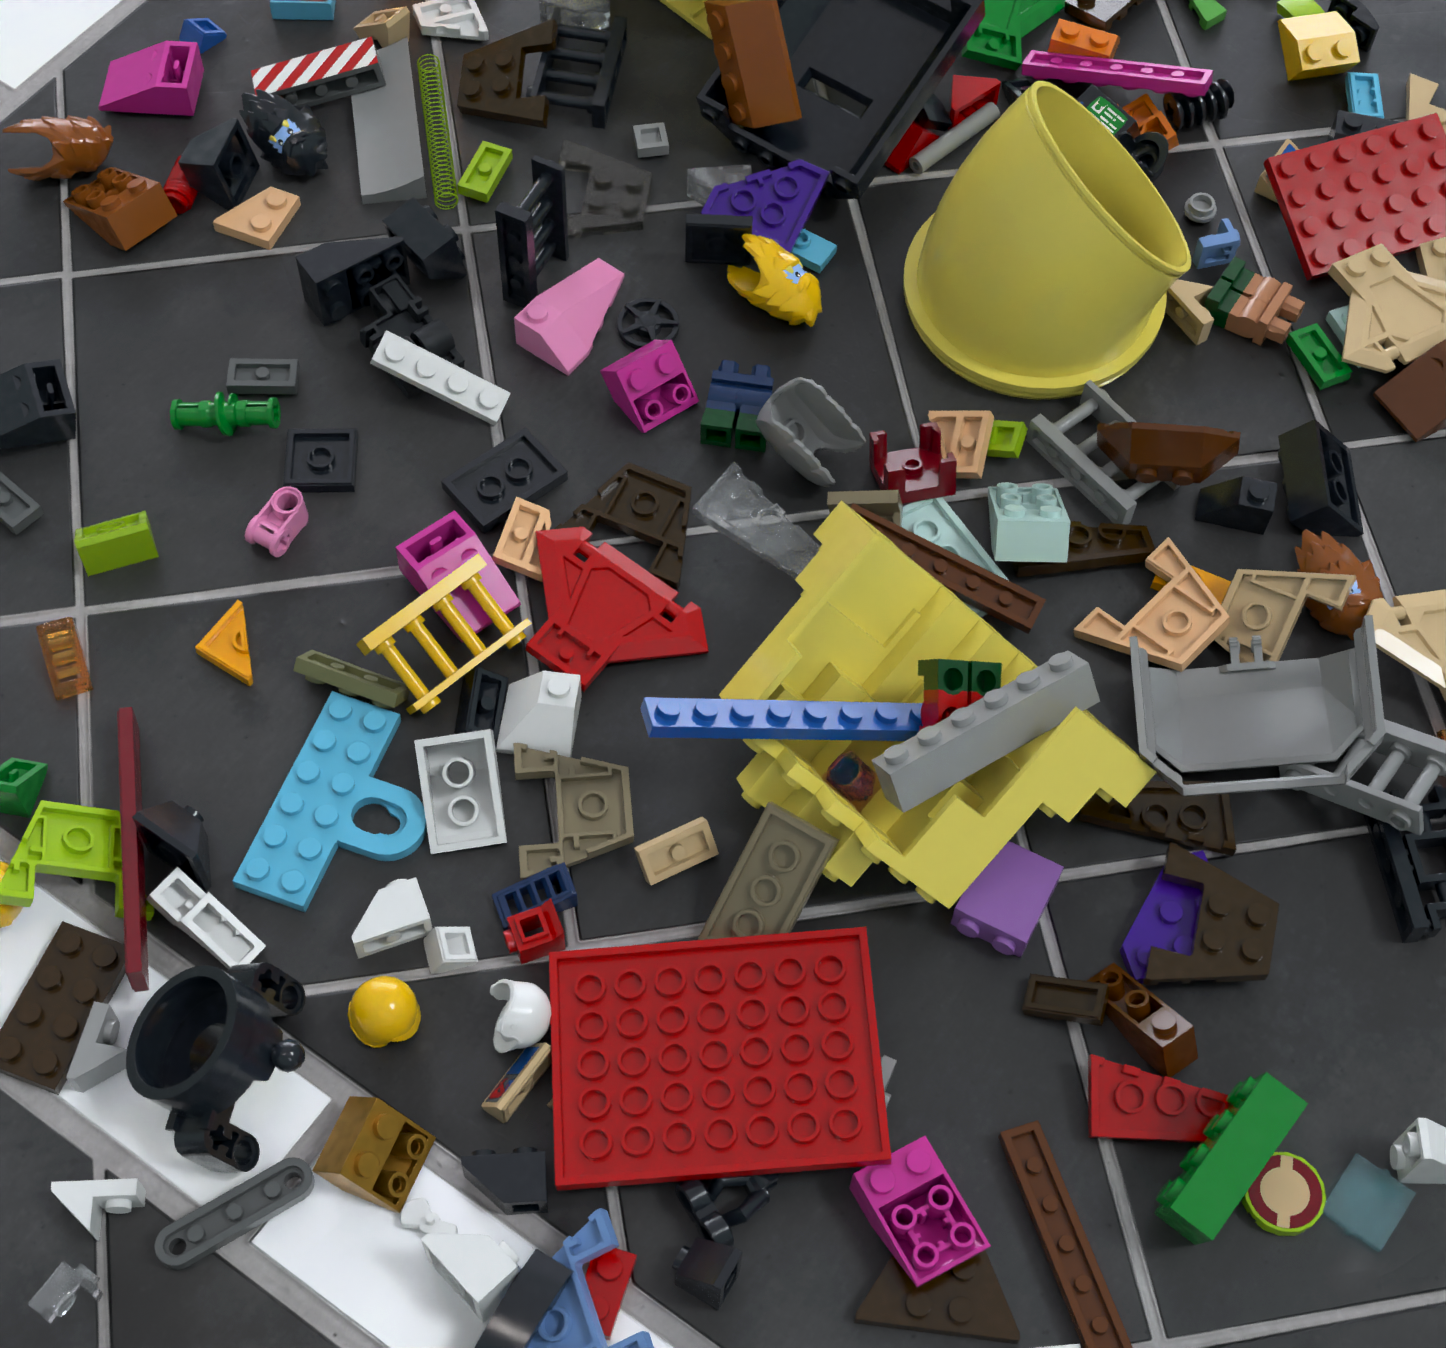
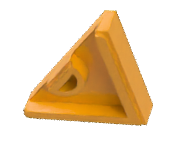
M237 600L195 646V650L204 659L246 685L251 686L253 684L245 612L243 603Z

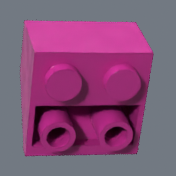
M653 340L600 370L614 402L642 433L651 430L699 402L672 340Z

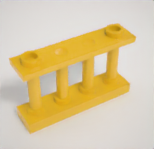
M479 553L356 644L364 656L373 650L378 655L382 653L412 692L417 701L406 708L410 715L419 709L423 714L427 713L441 702L437 696L504 644L508 649H511L526 637L523 630L532 624L526 618L514 626L480 582L482 577L478 572L487 564ZM460 585L464 591L467 589L470 591L503 635L487 648L451 602L454 598L450 593ZM431 607L436 612L440 610L475 656L459 669H457L422 623L425 619L421 614ZM402 628H404L407 634L411 631L446 677L445 680L430 691L394 646L396 641L392 636Z

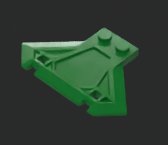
M984 0L985 17L962 49V57L1017 70L1022 64L1021 39L1064 9L1066 0Z

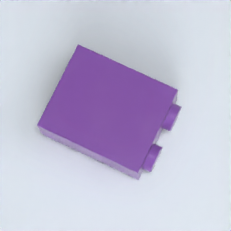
M1008 841L961 895L954 909L950 924L956 926L958 931L965 936L971 938L978 937L991 943L1002 954H1013L1021 958L1058 884L1064 867Z

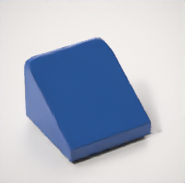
M209 18L184 19L179 40L182 42H197L200 54L226 39L227 34Z

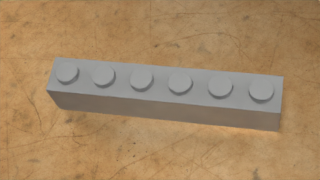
M1068 650L1055 654L1046 663L1031 671L1021 673L1015 680L999 689L987 692L980 700L967 707L955 710L949 717L933 726L921 729L917 735L905 742L887 748L883 754L871 760L885 798L905 813L1060 725L1075 706L1084 711L1100 702L1089 663Z

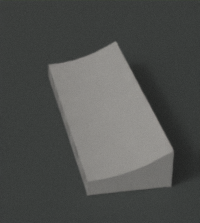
M405 37L398 42L377 50L386 85L351 95L363 204L410 200L413 197L415 199L427 198L408 38Z

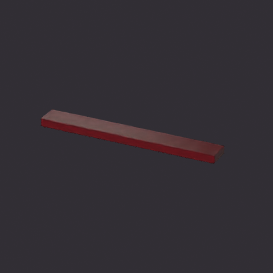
M125 707L119 708V711H117L125 973L132 990L141 992L149 990L144 842L132 818L138 811L142 810L140 735L133 708Z

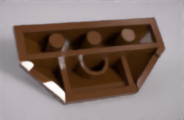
M1119 422L1110 425L1099 423L1097 425V446L1129 479H1136L1142 483L1169 481L1176 485L1185 486L1192 483H1201L1237 456L1241 432H1227L1224 429L1193 425Z

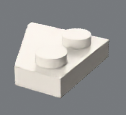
M430 0L412 5L413 15L422 35L482 41L489 40L488 29L475 0Z

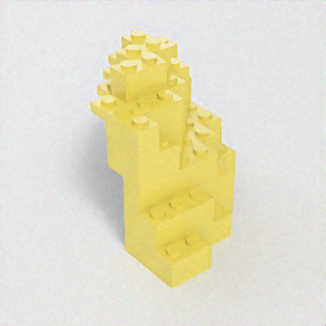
M841 500L813 534L822 545L818 548V553L795 579L803 589L800 599L731 679L719 696L721 699L923 703L924 676H918V660L949 659L1002 663L1001 687L1015 680L1021 673L1031 671L1038 666L1008 642L989 623L965 605L953 592L914 562L890 539ZM1075 706L1060 725L905 813L885 798L871 761L883 754L887 748L905 741L743 739L746 745L757 754L736 779L744 790L741 796L754 808L766 807L768 802H773L839 839L822 872L831 881L836 882L840 879L852 887L873 862L878 865L882 860L890 866L888 871L901 883L906 885L910 880L917 886L915 890L926 901L933 904L937 900L950 909L1037 808L1050 818L1058 814L1068 823L1095 793L1107 803L1114 798L1126 808L1157 772L1144 760L1140 759V756L1128 744L1097 720L1087 709L1081 711Z

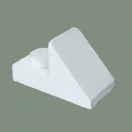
M138 1178L51 1182V1191L97 1241L100 1238L102 1209L109 1213L124 1214L131 1212L132 1207H145L146 1190Z

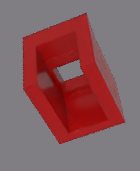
M551 898L539 907L507 917L508 930L503 931V937L509 953L517 952L521 965L549 955V952L566 949L564 930ZM542 927L543 932L525 938V932Z

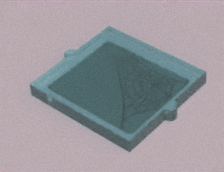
M1356 1153L1328 1196L1323 1214L1343 1227L1346 1235H1354L1377 1252H1380L1416 1193L1391 1177L1388 1169L1381 1170Z

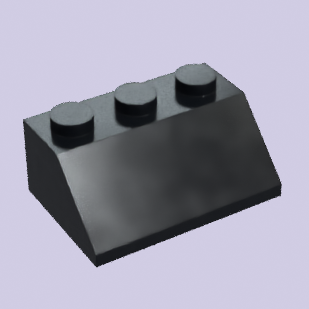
M1315 419L1279 435L1280 450L1278 451V458L1283 466L1284 478L1282 479V486L1287 494L1289 507L1286 508V514L1290 523L1302 531L1307 529L1318 536H1321L1322 531L1331 536L1358 537L1363 535L1350 449Z

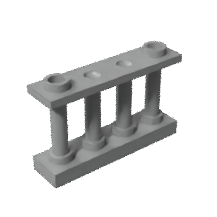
M1089 380L1084 385L1080 406L1055 423L1050 422L1040 413L1030 421L1026 441L1114 524H1129L1137 505L1135 500L1161 481L1153 483L1137 481L1128 489H1122L1111 479V477L1121 471L1112 461L1103 467H1099L1087 457L1088 454L1098 448L1097 432L1079 445L1073 444L1063 434L1091 414L1100 423L1109 425L1119 422H1136L1110 398L1104 389L1099 388ZM1164 481L1174 491L1180 487V485Z
M1384 719L1386 733L1382 743L1374 752L1388 757L1368 786L1349 779L1345 785L1293 788V790L1305 791L1389 823L1398 830H1407L1421 835L1424 831L1423 806L1419 804L1438 776L1446 777V741ZM1364 730L1352 742V746L1333 773H1341L1352 757L1364 746ZM1315 763L1279 766L1280 778L1333 773L1315 767ZM1408 763L1423 769L1405 798L1401 799L1383 792L1401 764Z

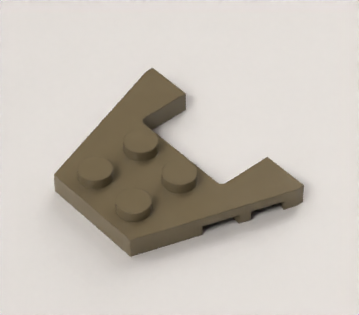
M513 743L516 780L551 777L555 779L559 841L557 843L519 846L521 880L554 865L565 862L568 868L634 842L628 767L581 757V760L558 755L557 751L550 750V753L530 749L527 744Z

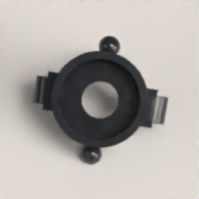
M270 963L234 965L227 972L215 966L201 965L178 973L162 985L150 998L138 1016L129 1038L126 1052V1070L130 1084L138 1094L170 1111L165 1130L175 1131L174 1145L177 1152L182 1157L212 1172H248L256 1166L260 1155L257 1139L252 1134L229 1123L235 1102L246 1092L253 1081H268L275 1067L279 1071L289 1073L299 1069L305 1061L303 1046L297 1040L289 1038L283 1040L282 1030L272 1021V1017L298 1015L305 1005V990L298 980Z

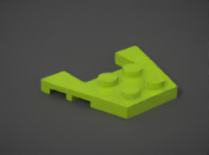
M41 800L0 882V904L30 907L34 899L36 872L114 882L116 885L115 917L124 918L120 811ZM146 900L147 921H150L154 915V907Z

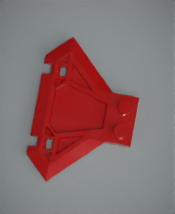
M585 527L535 531L548 620L526 644V651L555 672L581 675V690L585 692L608 663L706 654L709 652L701 608L692 601L685 608L675 603L674 600L679 592L608 543L604 542L598 548L590 544L588 541L593 536V533ZM578 553H580L581 555L586 557L587 560L583 562L576 556ZM666 613L674 620L671 623L670 621L662 617V615Z

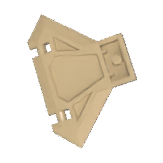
M1382 243L1332 264L1328 271L1329 275L1350 297L1342 362L1386 374L1396 368L1392 360L1397 359L1406 365L1417 360L1433 346L1446 339V281L1407 271Z
M1446 589L1395 596L1392 598L1394 607H1390L1384 598L1373 599L1366 615H1373L1376 648L1438 687L1446 702Z

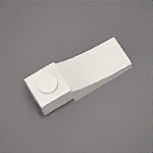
M178 867L146 898L170 923L188 934L228 969L234 965L250 964L266 947L260 939L210 892L206 894Z

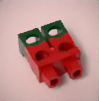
M949 659L918 660V676H924V702L921 707V722L923 726H919V731L946 719L955 710L967 707L980 700L987 692L1001 688L1002 663Z

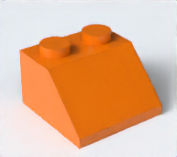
M1059 18L1050 39L1048 52L1113 59L1121 38L1115 34Z

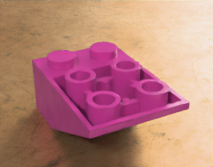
M164 41L110 61L99 103V111L194 116L204 73L198 43Z
M455 510L395 547L400 571L420 595L479 553L487 564L478 572L482 577L480 582L502 611L508 614L521 605V602L476 533ZM460 585L450 593L454 598L451 602L476 634L493 623L468 589L464 591ZM440 610L437 611L436 613L438 614V616L444 621V623L450 628V630L456 635V637L463 643L462 639L459 637V635L456 633V631L453 629L450 623L446 620V618L443 616Z
M926 1136L891 1153V1164L866 1166L853 1173L849 1187L872 1228L916 1287L925 1284L991 1247Z

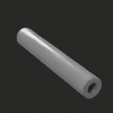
M988 102L909 159V166L912 171L918 175L922 174L1000 117L998 107L993 102Z

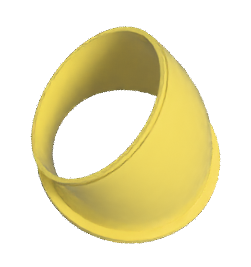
M1036 81L1000 116L979 140L956 172L936 212L928 218L914 236L905 260L903 289L910 318L919 336L930 351L953 372L971 383L1000 394L1027 399H1059L1082 395L1084 385L1089 380L1099 388L1125 374L1142 358L1157 337L1163 322L1167 290L1190 269L1191 255L1185 237L1169 207L1150 179L1122 144L1090 111L1071 95L1049 82Z

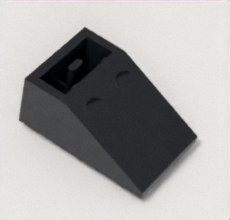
M402 236L325 242L295 257L305 302L324 326L342 320L347 315L365 306H370L369 288L396 273L406 285L411 284L405 242Z
M60 359L24 363L0 374V449L76 439V411Z

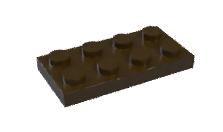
M62 921L0 1029V1073L59 1095L67 1081V1073L94 1001L109 1004L125 975V944Z

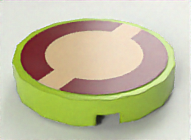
M1274 1152L1242 1198L1244 1208L1256 1220L1255 1223L1263 1230L1278 1236H1296L1311 1228L1323 1214L1326 1202L1324 1183L1316 1169L1302 1157L1289 1152Z

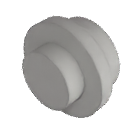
M1202 192L1192 195L1184 206L1185 215L1197 223L1211 221L1217 211L1214 198Z

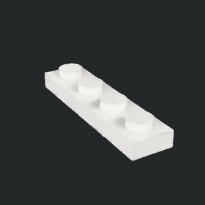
M387 330L370 364L494 426L510 396V392Z

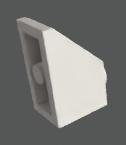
M417 878L409 880L397 879L390 882L385 888L377 891L351 936L358 959L427 936L433 929L431 919Z

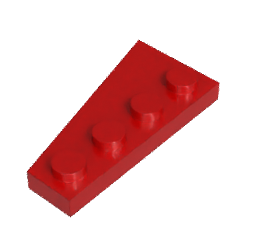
M1090 1054L1088 1056L1089 1138L1204 1143L1208 1138L1203 1134L1207 1124L1216 1114L1221 1115L1231 1105L1226 1101L1227 1094L1204 1087H1195L1167 1076L1162 1077L1148 1073L1140 1068L1108 1061L1097 1055Z

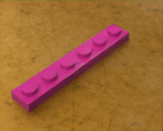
M1031 50L1022 63V75L1032 76L1037 80L1048 78L1060 79L1065 83L1086 82L1098 87L1112 85L1121 86L1126 90L1148 89L1159 94L1168 92L1183 93L1187 97L1205 96L1213 77V70L1035 50Z

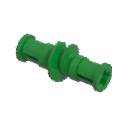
M218 391L215 394L214 402L211 400L183 402L181 399H174L170 407V420L174 430H182L184 427L201 426L202 428L218 426L220 432L225 436H232L237 426L269 425L270 428L277 429L281 419L280 404L276 397H270L268 401L238 400V396L231 393L228 397V402H225L223 392Z

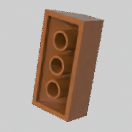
M777 0L705 1L707 23L711 30L714 53L718 60L722 76L721 82L725 89L729 106L728 111L733 124L754 129L802 118Z

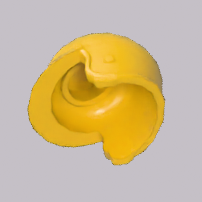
M379 976L362 983L353 994L348 1006L347 1016L350 1028L363 1044L372 1048H381L391 1041L400 1042L413 1037L421 1021V1011L415 994L405 982L395 977Z

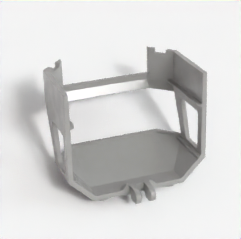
M1365 615L1361 628L1355 630L1353 635L1355 648L1320 658L1263 661L1261 636L1253 635L1251 652L1254 656V662L1240 663V643L1237 637H1230L1229 651L1231 664L1218 667L1184 669L1182 672L1149 667L1147 651L1144 648H1139L1137 636L1129 637L1140 759L1150 765L1160 778L1184 797L1345 785L1382 743L1386 733L1373 615ZM1363 730L1365 738L1364 746L1352 757L1341 773L1184 785L1182 776L1176 771L1174 772L1156 756V753H1158L1181 773L1335 762Z

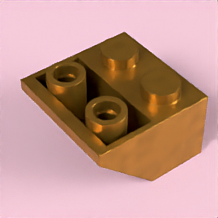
M349 1096L312 1171L342 1191L393 1212L400 1213L436 1137L377 1097Z

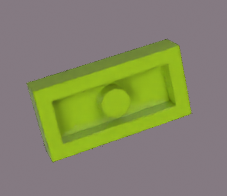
M482 141L457 184L458 194L488 203L513 159L512 149Z

